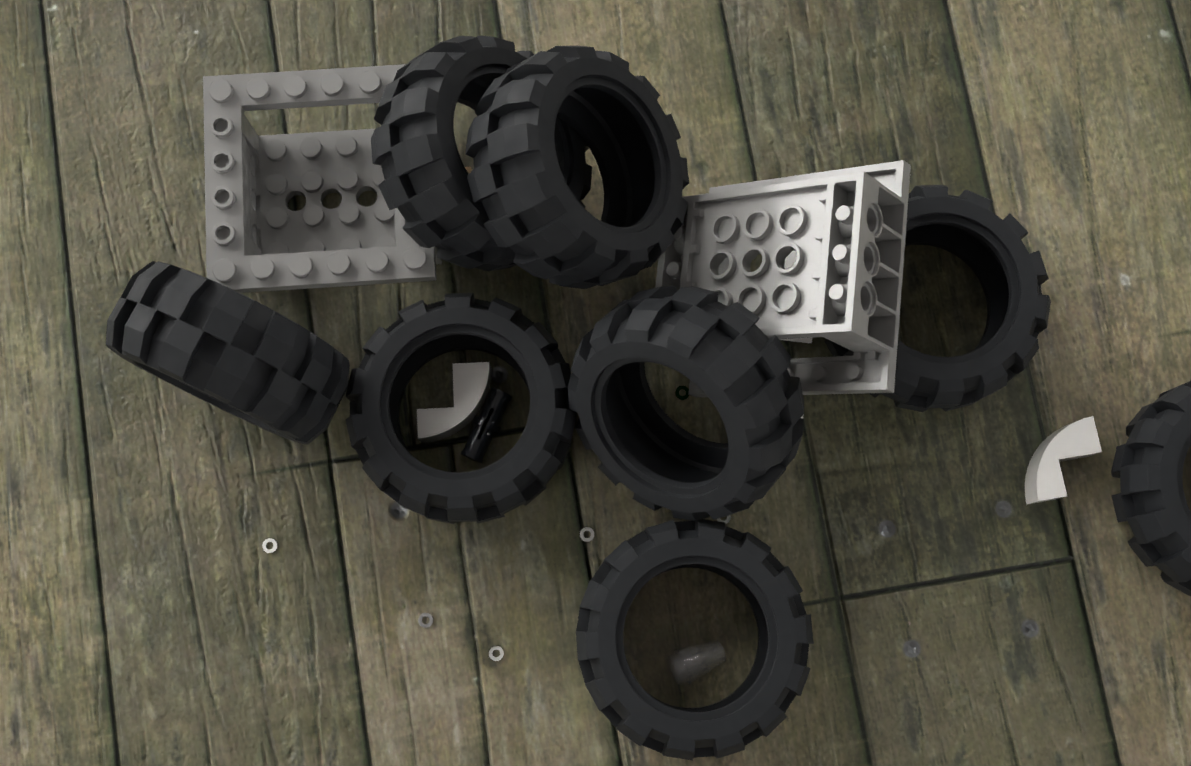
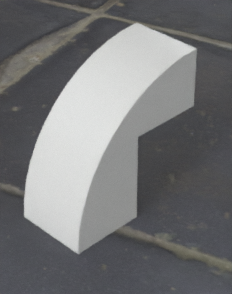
M490 362L453 364L454 407L417 409L418 439L421 443L435 442L450 437L466 427L474 419V416L482 408L490 389L492 375Z
M1093 416L1083 418L1054 431L1039 445L1029 462L1025 476L1026 505L1066 497L1067 492L1060 462L1089 457L1102 452Z

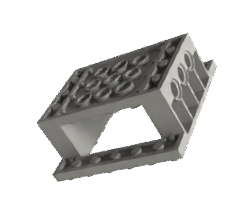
M405 64L203 76L206 271L208 279L239 293L437 280L436 265L442 264V259L437 258L438 248L435 246L431 248L419 246L402 229L407 221L398 208L389 210L378 186L385 179L381 165H374L372 163L371 137L375 129L258 136L244 115V111L380 103L386 85L393 82L397 70ZM365 191H373L377 194L376 202L368 207L361 206L358 203L359 196ZM330 193H337L342 196L340 205L333 209L324 207V198ZM293 196H304L306 204L301 210L292 211L288 209V202Z
M901 160L709 188V193L684 196L682 198L688 202L684 221L673 235L675 240L658 259L655 288L675 286L678 291L681 287L695 286L718 292V302L727 306L738 302L758 316L760 319L755 325L768 338L774 335L778 339L824 337L854 352L853 356L791 358L787 370L790 376L800 377L803 395L894 393L911 165ZM792 251H796L797 256L794 264L790 268L785 269V258ZM761 254L762 263L756 271L751 272L752 260ZM690 380L688 395L696 398L708 397L701 388Z

